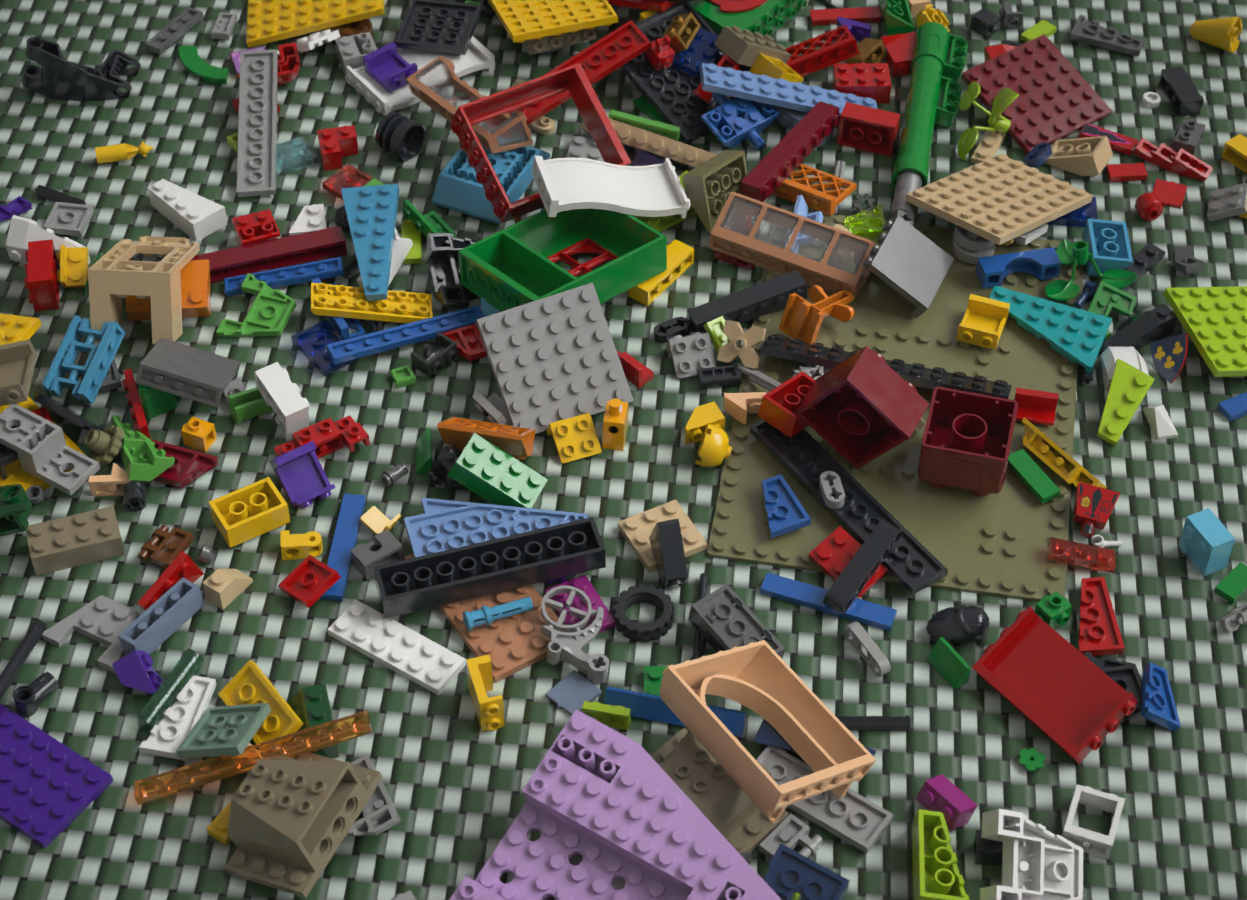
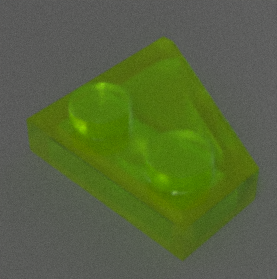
M881 204L876 205L875 210L870 212L863 210L856 215L845 218V228L857 236H877L885 231L883 229L885 219Z

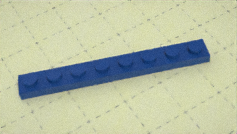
M477 305L327 344L326 351L333 364H338L437 337L438 332L444 333L475 324L477 327L476 320L483 318L484 315Z

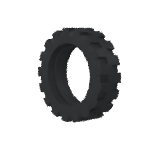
M640 584L638 587H628L627 591L623 590L620 593V597L615 599L613 615L616 621V629L618 632H622L624 637H630L632 641L636 642L638 640L649 642L652 639L655 641L661 635L664 637L668 633V629L672 628L674 622V603L671 602V597L669 594L666 595L663 589L659 588L658 590L653 585L648 587L645 584ZM650 603L657 606L663 614L654 622L642 624L631 621L625 615V612L634 604Z

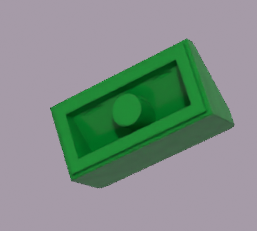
M426 428L416 442L417 474H428L433 467L430 428Z
M943 637L939 638L927 659L954 689H957L968 683L971 667Z

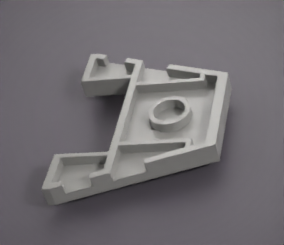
M101 595L44 631L42 637L43 640L61 647L73 632L76 631L109 646L108 649L97 661L100 667L116 674L112 663L123 658L125 655L118 635L139 617V612Z

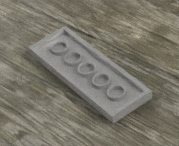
M768 745L757 758V761L771 772V778L778 785L815 773L806 763L778 747ZM848 789L846 795L841 799L831 790L787 805L788 808L865 853L870 851L892 822L894 816L891 812L851 789Z

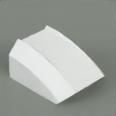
M1108 347L1100 355L1105 390L1110 388L1111 378L1118 358L1149 375L1143 357L1134 347Z

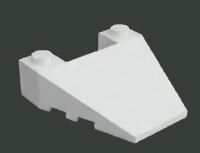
M996 809L982 813V838L1002 841L1003 859L1002 886L994 885L980 888V900L1083 899V848L1058 834L1054 835L1047 831L1046 827L1028 820L1027 816L1020 812Z

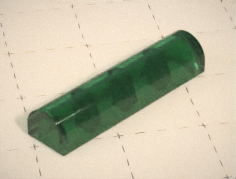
M190 648L186 650L138 715V728L140 731L151 734L150 731L153 727L159 725L164 718L166 710L177 701L176 697L191 677L195 676L204 664V659L199 653Z

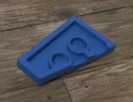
M781 474L762 480L761 487L771 538L811 524V518Z
M1149 662L1143 667L1141 716L1172 731H1176L1181 727L1167 670Z

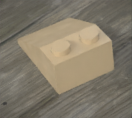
M1107 136L1056 140L1051 146L1053 153L1044 163L1080 176L1095 177L1101 173L1113 156Z

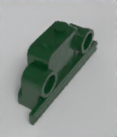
M20 484L0 487V537L23 532L28 528L29 522L27 517L32 502Z

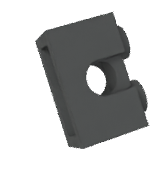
M388 529L380 534H376L371 542L358 544L350 550L352 565L366 580L374 577L373 567L404 560L402 544Z

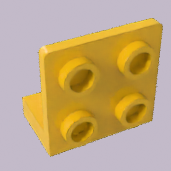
M590 413L550 423L546 428L548 437L553 436L562 464L598 455L602 452Z

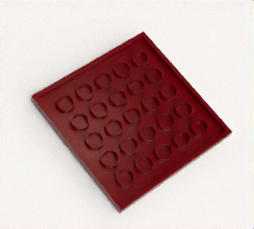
M1045 34L975 66L961 75V78L968 86L973 81L980 85L978 98L991 113L994 107L993 101L1001 89L1007 87L1019 94L1000 115L1010 120L1011 124L1007 132L1026 154L1040 143L1049 142L1052 145L1056 140H1062L1082 130L1086 123L1094 124L1110 116L1112 113L1110 107Z

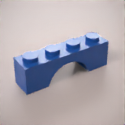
M1054 247L978 258L975 273L982 288L1002 286L1003 279L1015 272L1029 273L1039 280L1058 278L1061 261Z

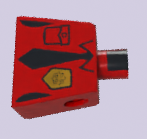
M1082 482L1078 483L1075 491L1073 521L1082 524L1080 531L1082 536L1092 537L1095 528L1104 529L1119 498V492Z

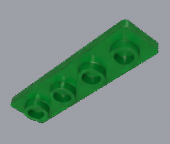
M408 199L404 201L403 214L405 218L410 220L417 231L421 232L426 239L428 233L453 234V237L457 238V234L434 210L423 216Z

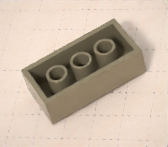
M724 26L714 44L736 63L752 67L759 54L779 59L785 64L791 56L785 51L786 48L781 44H776L774 42L775 39L767 34L763 36L758 32L752 33L747 29L741 30L736 26L732 28Z
M114 506L28 525L26 530L30 556L36 576L125 555Z

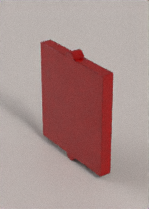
M1156 179L1152 193L1158 196L1164 207L1170 206L1181 209L1188 186L1174 183V181L1169 182Z

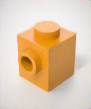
M193 416L181 429L184 445L205 453L217 439L213 423Z

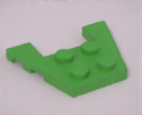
M248 273L241 285V289L243 292L255 294L257 297L243 323L223 318L216 331L217 337L281 336L297 306L296 301L281 291L270 288L266 282L255 279L254 275Z

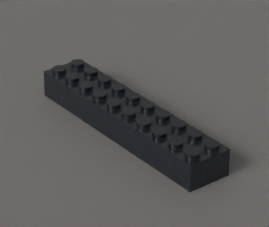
M590 517L373 567L384 616L389 618L605 568L606 555L594 518Z

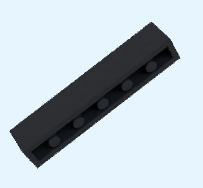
M794 270L687 310V319L690 322V328L693 333H707L703 325L721 316L724 317L725 321L731 320L742 324L786 307L789 295L793 293L806 300L808 299L807 283L798 271Z

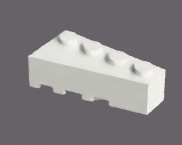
M165 179L147 187L151 206L196 242L228 224L225 207Z

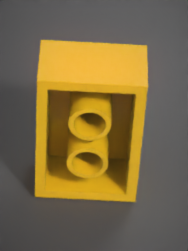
M269 477L209 501L212 520L230 548L290 523L288 505Z

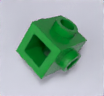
M1056 591L1049 596L1042 597L1036 603L1034 611L1037 616L1051 628L1055 629L1058 626H1064L1070 620L1072 605Z

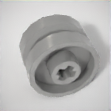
M955 225L952 251L959 260L977 264L978 258L994 256L996 243Z

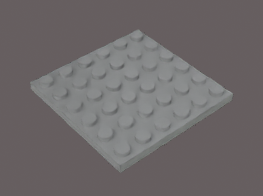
M593 283L476 320L512 426L536 429L535 434L546 431L550 423L586 413L594 415L603 412L606 409L607 401L614 398L627 403L634 401Z

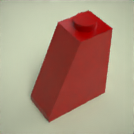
M915 32L881 37L886 56L883 59L885 63H888L892 77L910 74L916 38Z

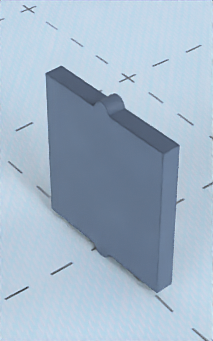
M573 670L548 691L546 697L555 703L558 709H563L572 716L576 709L582 711L584 701L593 702L602 694V690L592 684L589 678L586 679Z

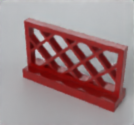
M846 25L788 47L785 50L789 54L793 53L786 62V65L801 77L860 54L856 39L852 36Z

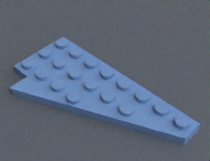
M421 498L424 514L404 518V524L415 558L588 518V516L584 513Z

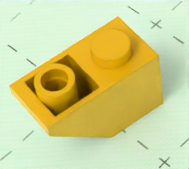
M715 401L695 407L685 427L686 445L702 440L704 432L709 433L710 431L707 428L708 423L725 431V417Z

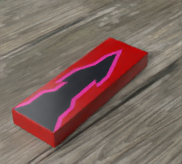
M1086 123L1079 133V138L1107 136L1112 150L1127 155H1132L1139 142L1137 139Z

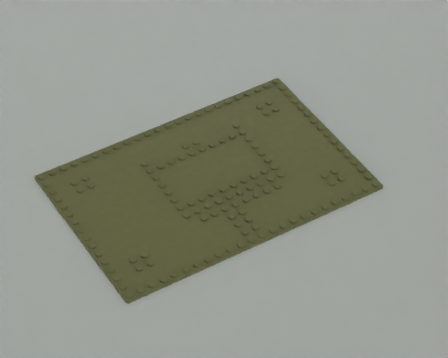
M781 208L792 213L794 212V210ZM822 213L823 224L831 227L835 224H841L854 235L877 242L878 236L885 231L883 227L887 223L884 220L844 215L828 216ZM772 224L768 244L784 249L788 229ZM920 224L913 226L954 258L929 308L918 318L911 314L915 305L873 272L854 301L847 304L854 309V316L850 321L842 322L829 315L823 318L815 342L823 344L824 347L832 348L836 346L843 348L844 351L852 352L859 351L868 346L887 360L901 359L906 364L920 363L925 365L926 368L931 369L940 367L945 369L946 372L954 373L959 371L966 373V376H983L987 380L994 382L995 380H1003L1012 385L1009 396L1011 400H1014L1016 387L1058 393L1054 425L1032 424L1073 458L1078 362L1073 363L1066 356L1058 353L1050 347L1051 344L1048 341L1035 337L1033 333L1018 325L1017 320L1009 314L996 350L956 340L958 325L962 322L967 310L970 294L989 298L994 287L982 288L975 273L977 264L963 262L953 254L954 229ZM1036 238L1026 245H1021L1013 240L1010 245L996 244L994 255L1054 247L1056 251L1061 241ZM818 240L810 245L799 246L798 255L821 262L829 244ZM834 246L832 253L835 252L838 247ZM831 253L826 263L827 265L851 274L857 273L858 268L854 265V259L846 268L842 269L834 264ZM1073 263L1061 265L1058 278L1039 280L1029 273L1015 272L1007 275L1003 279L1002 286L999 287L1074 307L1075 301L1082 293L1083 265H1076L1073 284L1079 285L1080 291L1077 296L1070 300L1056 301L1046 297L1045 288L1054 280L1062 279L1069 282ZM763 268L760 283L781 276V274ZM807 284V294L812 285ZM824 290L828 297L834 294ZM809 297L806 299L809 303L814 304ZM785 307L753 319L752 326L766 329L764 341L772 334L782 335L784 339H792L778 329ZM762 341L755 345V350L760 356L758 368H746L751 371L758 370L783 384L793 377L794 371L799 370L800 365L806 367V363L760 354L761 345L764 343ZM742 373L739 393L766 392L767 394L770 392L750 381L749 376ZM914 386L917 393L929 403L922 416L926 423L934 390ZM747 413L746 425L734 418L729 439V446L732 447L729 459H725L707 555L713 558L825 573L808 558L809 553L840 526L857 542L859 541L750 433V426L763 420L758 416V413ZM1015 421L1009 454L1023 449L1061 490L1059 497L1043 504L1008 465L1001 492L987 496H979L970 490L951 486L936 488L929 485L926 481L920 480L917 472L925 426L921 430L916 427L909 439L859 469H855L810 426L805 428L839 464L948 569L946 577L928 587L1039 602L1042 597L1049 596L1057 591L1065 598L1071 484L1066 482L1023 445L1025 432L1022 421ZM781 474L811 518V524L771 538L761 484L762 480ZM889 572L881 579L882 581L899 583Z

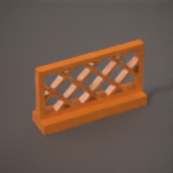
M801 163L795 168L801 171H792L790 176L771 194L796 203L797 197L802 195L810 209L832 216L835 213V207L857 189V184ZM803 176V178L793 179V177ZM819 182V184L809 185V183ZM835 188V190L825 191V189Z

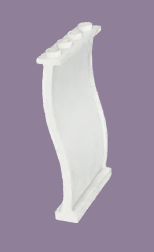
M473 36L465 55L398 49V54L407 63H416L418 70L439 56L452 61L455 66L453 70L458 78L478 70L486 69L488 72L495 70L494 54ZM438 63L421 74L418 80L426 86L445 83L446 77L441 64ZM349 65L346 66L347 74L345 78L347 83L352 85L384 117L389 112L404 109L421 101L411 93L408 84L388 93L365 71L364 66L352 69Z
M534 156L532 175L548 217H556L558 212L573 209H604L634 216L660 217L680 214L681 218H686L687 210L690 209V199L687 198L685 189L682 187L680 178L677 177L675 167L672 166L669 158H665L664 163L623 166L587 158L572 157L543 160L542 156Z

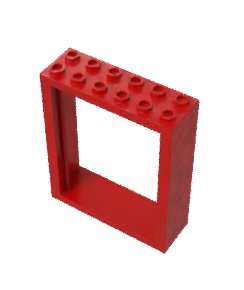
M580 63L461 105L451 121V129L458 136L459 145L463 151L465 150L468 156V163L474 168L479 184H482L485 190V197L491 202L496 218H499L501 224L514 219L513 216L516 214L523 216L544 207L539 192L510 203L472 125L569 91L603 160L606 163L629 166L631 164Z

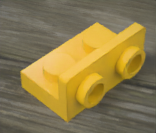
M60 245V251L57 252V260L60 263V270L57 271L58 282L64 288H84L88 279V248H67L65 245Z

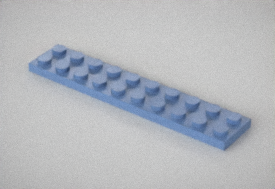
M702 63L700 67L702 90L808 113L819 101L839 107V115L846 102L878 109L876 100L869 97L863 98L854 94L840 93L836 90L822 89L818 86L812 87L799 82L794 83L785 79L771 78L767 75L738 71L730 67L716 66L712 63Z

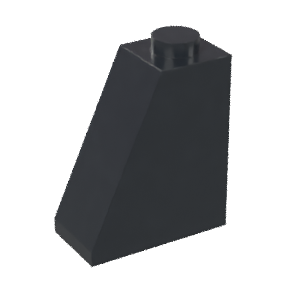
M679 519L657 522L649 537L662 588H679L688 577Z

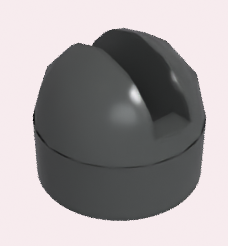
M38 485L29 487L25 492L34 505L39 504L45 498L44 491Z
M204 544L196 560L202 563H211L215 557L214 549Z

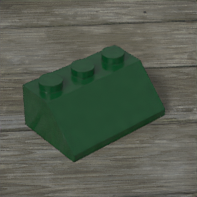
M326 684L301 688L287 701L288 705L304 723L287 741L290 758L297 759L302 751L328 758L339 757Z

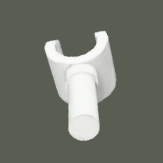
M1094 535L1091 538L1093 549L1096 552H1102L1104 547L1122 546V541H1104L1101 535Z

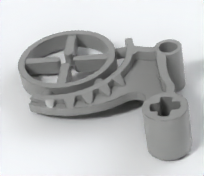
M565 585L549 590L543 597L541 604V615L547 625H543L540 628L543 635L550 638L547 662L551 665H556L560 661L567 662L576 667L580 672L586 674L591 682L602 683L607 678L609 659L599 653L594 655L582 652L581 648L591 642L600 631L604 615L603 608L598 607V610L592 609L589 597L576 587ZM569 593L570 595L566 601V608H570L569 614L583 620L573 625H562L567 611L563 610L562 603L550 598L556 594ZM575 595L583 600L587 607V612L570 607ZM545 606L562 611L557 623L547 615ZM591 615H596L595 620L590 626L580 630L588 623Z

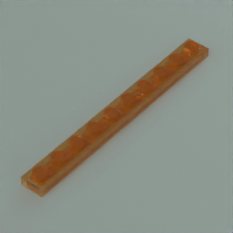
M365 710L246 747L243 753L238 756H218L135 781V800L140 805L250 771L259 759L278 755L293 758L350 739L362 737L372 733L369 713Z

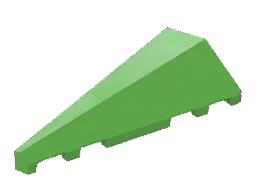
M112 415L111 425L123 429L124 437L121 440L122 446L119 451L129 480L150 482L174 465V457H166L165 450H157L154 447L155 443L138 430L132 431L129 423L123 424L120 422V416Z

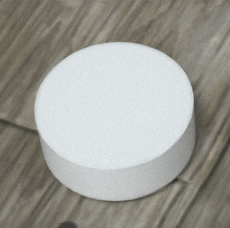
M1147 92L1143 95V106L1151 109L1159 107L1161 97L1157 93Z

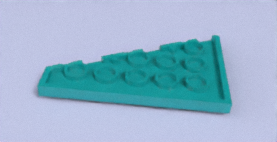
M994 286L989 298L1009 303L1008 314L1017 320L1018 325L1033 333L1038 339L1043 338L1051 344V348L1066 356L1071 362H1078L1084 366L1086 372H1092L1112 318L1009 290L1004 287Z

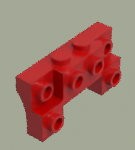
M349 415L335 422L328 418L293 433V440L275 447L274 453L275 457H278L314 441L317 448L314 451L319 459L344 448L343 442L350 452L355 451L354 444L363 441L368 446L370 441L369 435L359 422L355 423Z

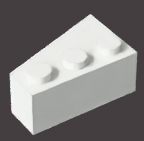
M278 362L255 371L256 386L267 406H271L277 414L274 418L276 423H282L285 429L284 437L286 441L293 439V433L309 427V402L306 398L301 397L298 386L290 381L287 370L285 368L282 369Z

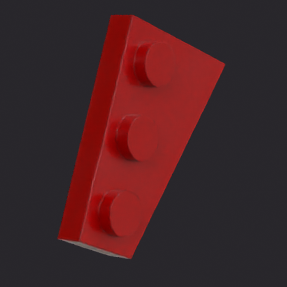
M181 551L137 604L146 611L180 579L185 578L194 583L204 573L186 553Z

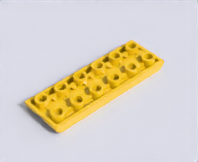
M311 283V312L322 316L408 324L433 317L432 295L388 290L387 299L367 301L364 287Z

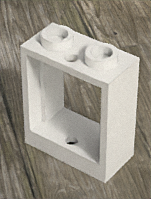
M1077 784L1062 837L1083 848V852L1109 859L1125 798ZM1078 803L1114 813L1109 836L1072 825Z

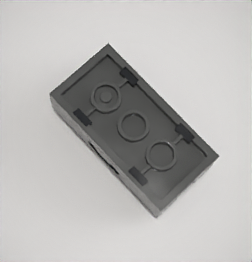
M728 584L691 605L688 621L716 652H723L751 642L755 643L765 640L783 659L786 648Z

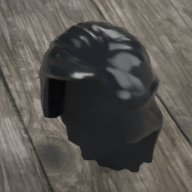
M961 605L959 608L949 607L932 614V618L927 622L926 630L932 639L937 638L939 640V638L943 637L946 641H955L956 644L966 645L978 642L988 635L990 620L982 608Z

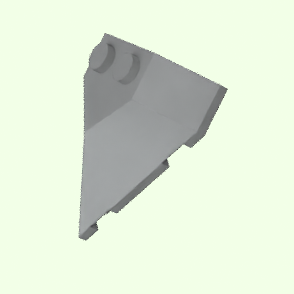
M368 754L350 763L376 770ZM382 780L346 836L378 835L400 823L401 819Z

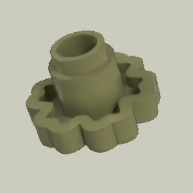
M113 425L105 428L104 431L91 429L84 441L88 448L94 451L91 459L99 462V465L103 467L110 464L122 446L123 429Z

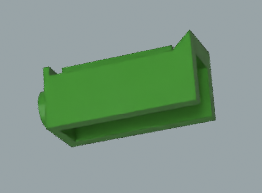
M257 387L228 396L230 414L237 426L243 420L274 411L271 406H267Z

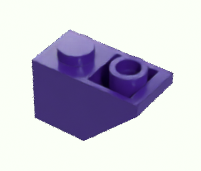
M135 650L112 663L122 685L150 694H162L165 692L162 687L163 681L159 674L155 672L152 666L153 660L147 652Z

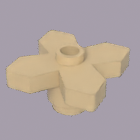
M726 320L723 333L730 340V343L719 348L717 360L731 363L739 356L745 367L758 368L760 356L755 350V345L764 341L766 329L752 326L744 333L739 322Z

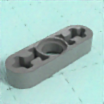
M855 621L844 627L848 641L876 676L880 677L891 671L888 658L859 622Z

